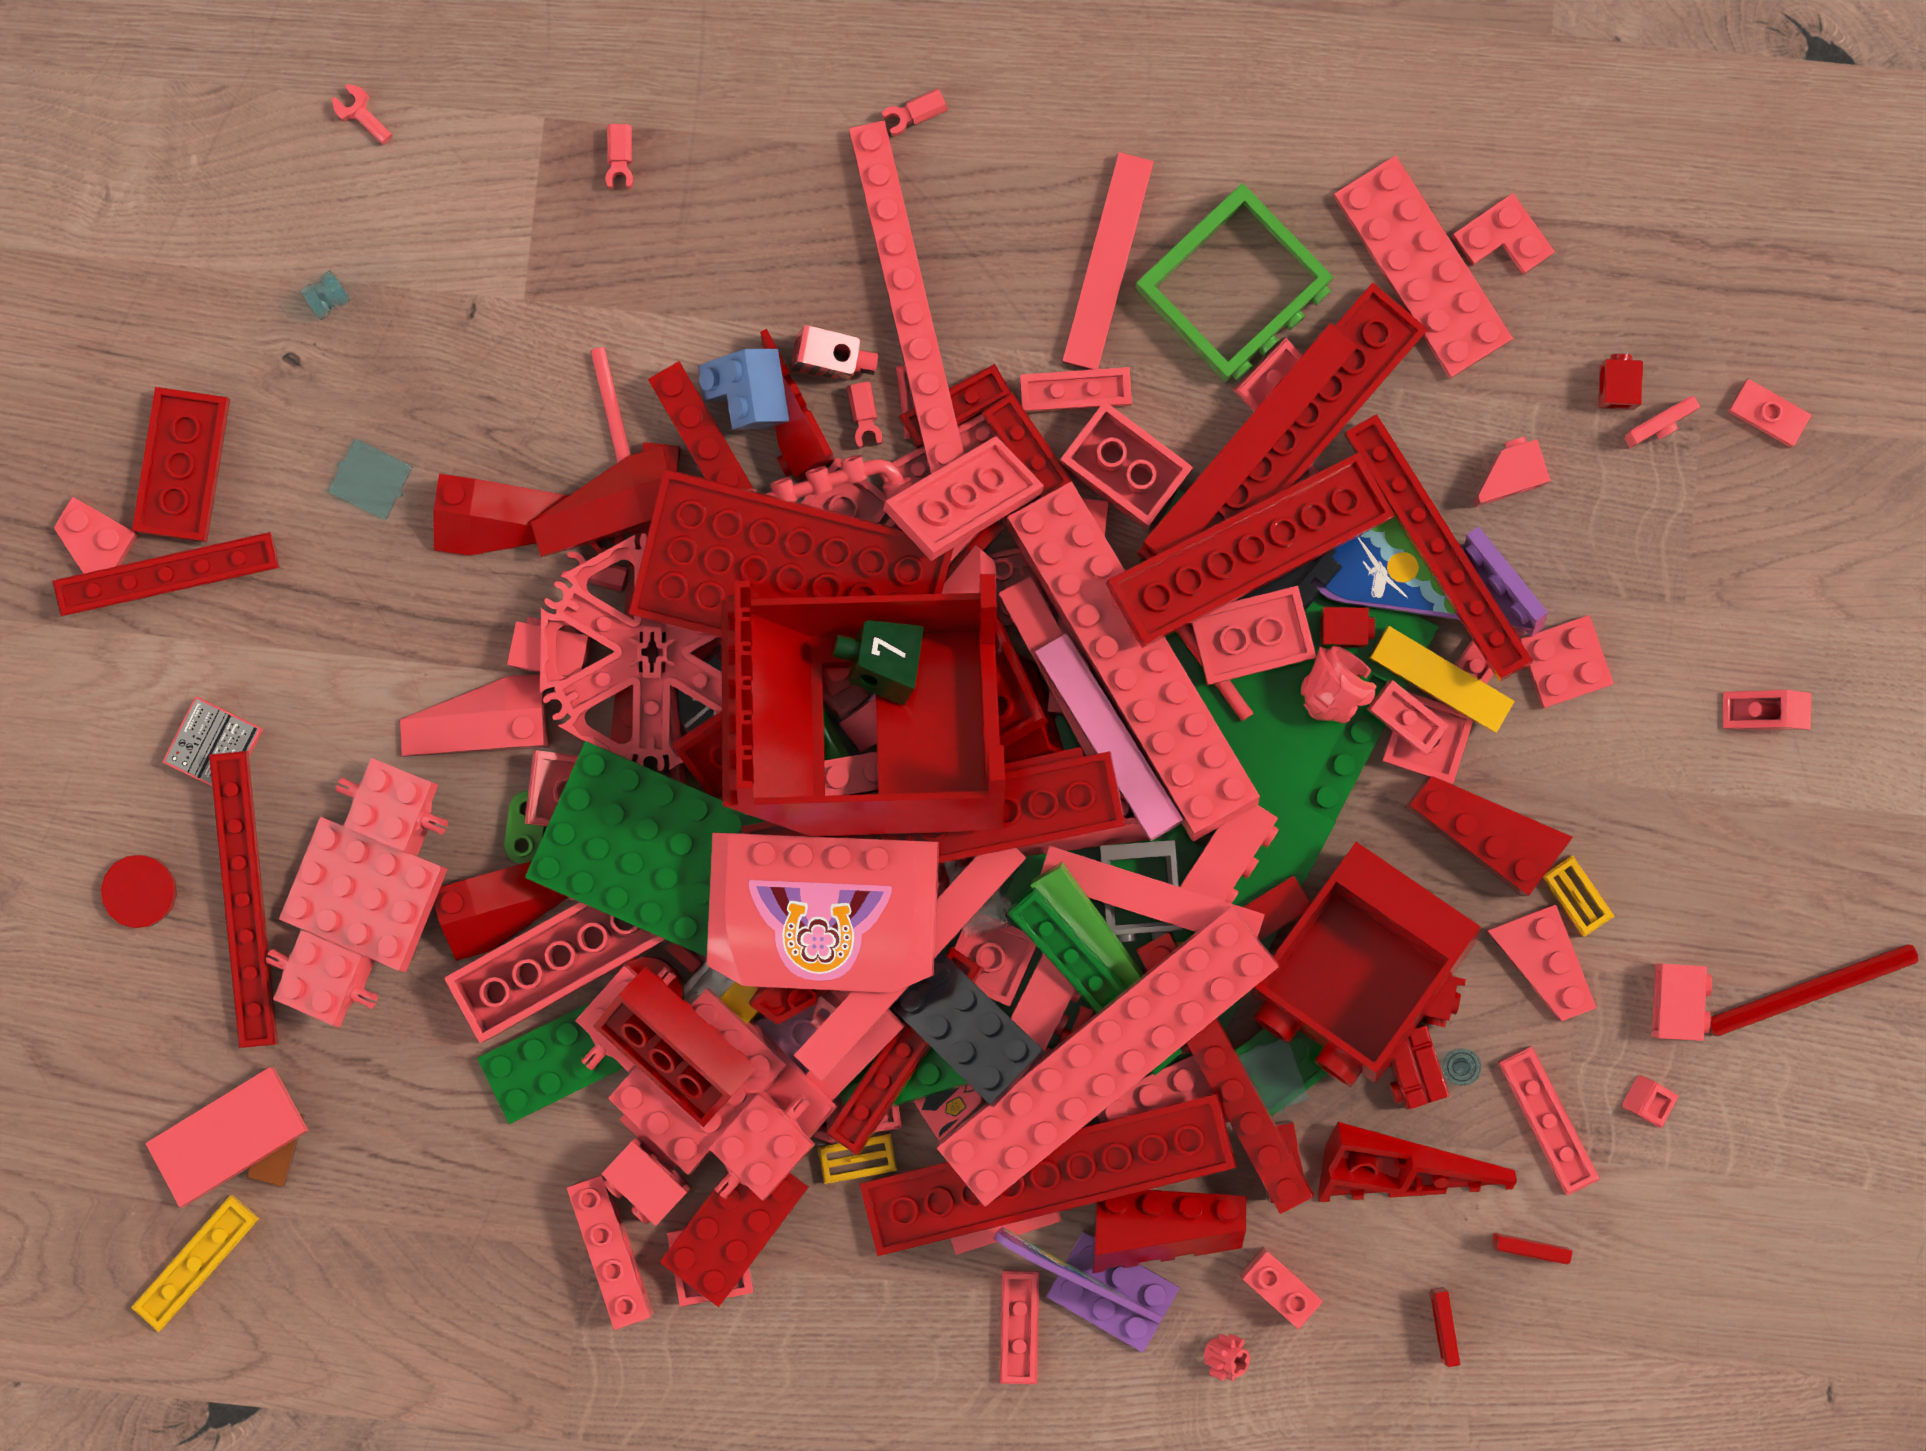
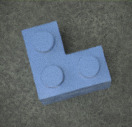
M742 349L698 365L703 402L728 401L732 430L768 429L789 421L778 349Z

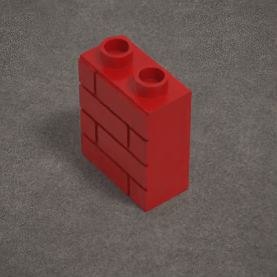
M1355 842L1274 954L1273 958L1277 961L1279 967L1252 989L1253 998L1262 1004L1253 1016V1019L1272 1035L1290 1044L1299 1030L1324 1048L1314 1060L1315 1063L1346 1086L1352 1087L1360 1074L1376 1084L1478 941L1481 926L1376 854Z

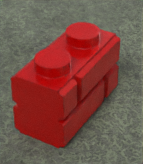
M1424 1024L1418 1025L1387 1067H1391L1395 1079L1394 1082L1389 1083L1396 1104L1402 1103L1403 1107L1407 1110L1450 1096L1428 1027Z

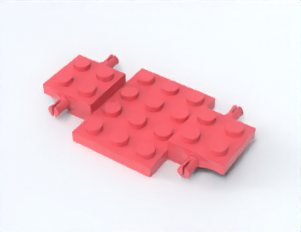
M373 758L370 759L364 777L359 784L346 778H341L337 782L349 787V789L336 785V791L353 798L352 806L344 825L320 816L279 917L280 920L303 929L300 931L292 953L287 956L272 949L267 955L274 958L266 957L267 964L283 970L282 978L273 1000L336 1027H341L346 1012L354 1001L369 1009L376 1005L375 1002L368 999L377 1001L378 995L364 989L375 961L401 972L407 971L448 868L418 856L428 829L442 835L447 829L439 827L435 823L448 827L446 819L431 814L432 800L438 784Z
M628 965L623 966L575 1020L591 1036L595 1043V1046L581 1059L582 1063L587 1064L586 1067L590 1070H594L604 1056L608 1055L616 1059L628 1072L632 1071L608 1099L687 1175L692 1174L712 1152L724 1163L729 1172L714 1188L717 1193L721 1192L720 1196L726 1199L735 1187L741 1183L748 1186L762 1201L767 1199L815 1145L802 1132L796 1121L806 1108L811 1105L810 1102L804 1100L805 1097L798 1094L794 1101L786 1109H783L765 1092L788 1067L789 1063L710 988H706L691 1004L693 1010L709 1025L717 1028L721 1036L735 1049L743 1052L757 1069L713 1118L702 1127L593 1027L617 995L638 975ZM666 966L658 974L667 986L676 978V975Z

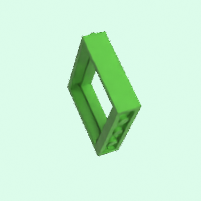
M1242 183L1137 281L1135 290L1226 383L1232 376L1238 380L1252 367L1249 360L1258 352L1263 356L1279 342L1275 336L1284 327L1289 331L1292 330L1305 317L1301 311L1311 302L1316 306L1322 302L1331 292L1328 286L1334 277ZM1245 206L1315 280L1228 362L1159 291L1158 287Z

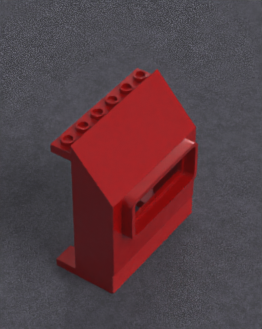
M980 574L979 593L751 599L750 580L734 581V595L727 596V600H721L723 806L809 836L961 832L963 830L985 831L987 829L999 831L1003 829L1005 762L1004 745H1000L995 653L997 613L995 574ZM868 620L924 627L915 689L905 705L876 695L879 794L825 796L822 668H847L851 666V661L831 656L836 635L855 639L863 622Z

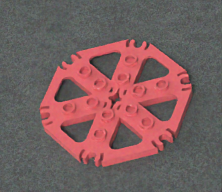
M642 533L640 537L642 549H636L635 534L562 574L560 577L566 578L572 583L573 586L570 589L562 582L556 581L554 583V586L563 591V599L560 602H553L548 598L544 600L548 607L557 609L556 614L548 613L541 607L540 694L546 689L555 687L556 692L547 694L543 698V702L548 703L553 699L561 702L562 709L559 713L552 716L553 720H560L567 713L571 716L564 724L558 725L559 727L583 741H587L632 761L634 754L639 755L637 764L644 766L646 757L653 756L658 761V771H663L665 766L663 755L668 754L669 770L683 763L672 746L674 742L670 737L671 685L714 710L717 714L722 711L721 671L690 654V652L716 639L717 636L635 615L633 620L589 593L587 589L589 578L621 560H628L634 565L635 589L647 541V534ZM571 625L615 652L570 677L561 676L556 669L557 631L562 626ZM640 632H643V643H640ZM651 632H654L656 647L663 649V656L656 657L654 673H650L651 663H649L648 657L642 656V649L648 648L649 642H651ZM662 632H666L665 643H662ZM640 661H643V673L639 672ZM662 662H665V673H662ZM633 685L632 738L629 742L625 744L616 743L587 725L585 714L591 707Z

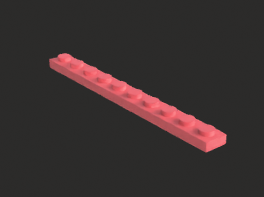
M884 120L849 128V133L931 475L963 456L964 451Z

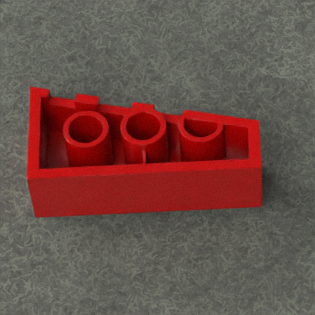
M1434 776L1426 778L1405 805V808L1520 896H1529L1573 838L1568 834Z
M1145 1190L1096 1202L1092 1274L1105 1272L1106 1268L1123 1266V1268L1139 1266L1141 1262L1159 1259L1161 1262L1175 1260L1177 1256L1189 1254L1200 1256L1242 1249L1246 1233L1247 1196Z

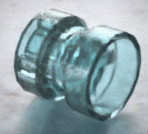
M331 270L322 274L320 281L316 284H308L300 289L301 294L320 320L330 315L331 309L336 305L343 306L351 300Z

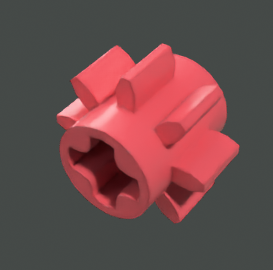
M1221 1333L1218 1338L1210 1340L1204 1350V1364L1211 1367L1209 1375L1221 1381H1224L1225 1378L1234 1381L1235 1377L1242 1376L1250 1363L1249 1351L1242 1348L1245 1340L1233 1334L1226 1336Z

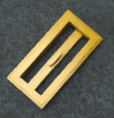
M1573 855L1557 864L1543 876V881L1582 937L1587 936L1615 917ZM1568 867L1571 868L1602 913V916L1598 919L1564 871ZM1558 875L1589 920V925L1586 926L1554 880L1555 876Z
M891 1133L870 1137L865 1145L871 1146L885 1143V1150L828 1160L827 1153L848 1149L840 1143L818 1147L824 1184L897 1171ZM885 1157L888 1160V1164L830 1175L829 1168Z

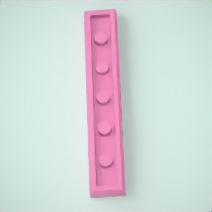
M1068 634L1062 635L1035 651L1037 659L1096 754L1111 751L1119 791L1150 841L1183 823L1181 815Z

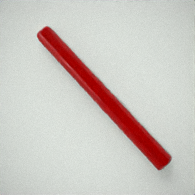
M1907 944L1710 1017V1031L1714 1036H1721L1918 963V953L1913 945Z

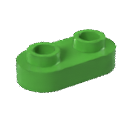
M528 791L516 794L511 800L504 843L507 856L519 864L533 860L546 826L524 824L525 815L522 813L521 808L527 802ZM525 838L529 842V848L526 852L521 853L517 850L516 844L518 840Z

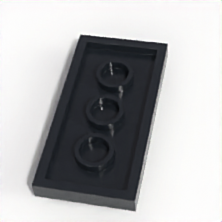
M942 951L934 959V975L910 985L891 1006L993 1108L1046 1053Z

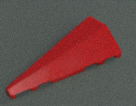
M1337 1122L1325 1145L1318 1199L1319 1202H1330V1196L1351 1195L1353 1200H1364V1194L1381 1192L1388 1193L1390 1198L1446 1194L1447 1188L1468 1187L1470 1192H1480L1481 1186L1499 1184L1504 1185L1506 1190H1512L1517 1183V1179L1513 1169Z

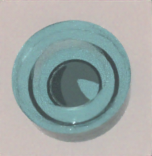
M1464 1048L1454 1049L1446 1055L1443 1061V1072L1446 1078L1454 1084L1460 1086L1470 1085L1478 1079L1481 1073V1062L1479 1057L1471 1050Z

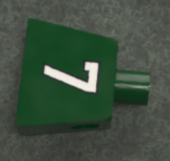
M872 620L864 621L855 639L836 635L831 656L851 661L848 678L851 684L895 703L905 705L915 689L924 627Z

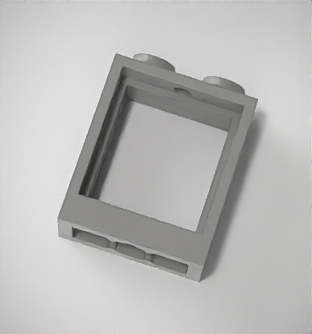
M1175 840L1099 847L1100 862L1111 865L1110 861L1165 857L1167 883L1179 887ZM1104 903L1105 921L1120 942L1137 941L1136 933L1151 932L1153 940L1169 931L1174 937V930H1182V927L1166 922L1115 925L1114 906Z

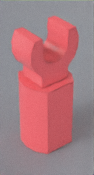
M939 88L906 102L905 107L890 106L882 112V117L884 120L892 116L899 118V125L889 129L891 137H896L904 133L907 125L912 123L914 126L947 112L948 109Z
M628 124L607 125V163L611 164V168L606 173L605 181L609 189L614 188L613 181L618 175L626 177L628 189H632L634 185V177L628 169V165L632 164V126Z
M862 382L847 386L846 390L854 424L859 426L855 433L856 445L859 449L863 448L862 437L867 432L873 433L876 436L877 445H881L883 441L882 432L873 422L877 419V412L871 383Z
M577 552L567 553V557L577 560L579 565L586 562V559ZM613 564L591 576L587 583L623 592L629 568Z

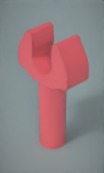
M346 84L345 87L355 98V103L351 107H345L337 98L333 97L332 103L335 113L343 122L349 119H357L382 145L386 144L393 135L367 110L368 94L361 87Z

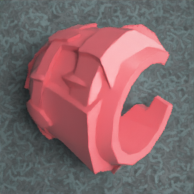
M1332 646L1330 649L1319 647L1312 671L1303 679L1301 685V695L1305 698L1306 703L1304 706L1308 710L1309 715L1318 721H1335L1338 723L1350 721V718L1356 713L1358 706L1368 705L1374 699L1376 685L1373 682L1370 683L1360 679L1361 676L1367 678L1371 669L1354 654L1341 647Z

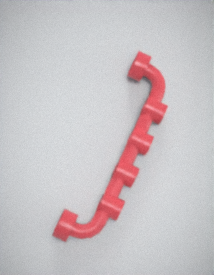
M855 455L840 461L842 469L832 473H828L826 466H821L805 472L807 480L794 485L790 477L776 480L770 483L772 492L766 494L795 502L797 499L811 494L825 493L833 487L846 483H856L874 474H882L889 481L882 486L886 500L913 484L911 478H903L899 469L891 462L882 459L863 462L861 455Z

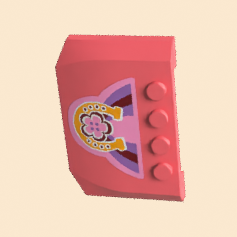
M712 833L707 966L742 986L895 993L933 976L939 842Z

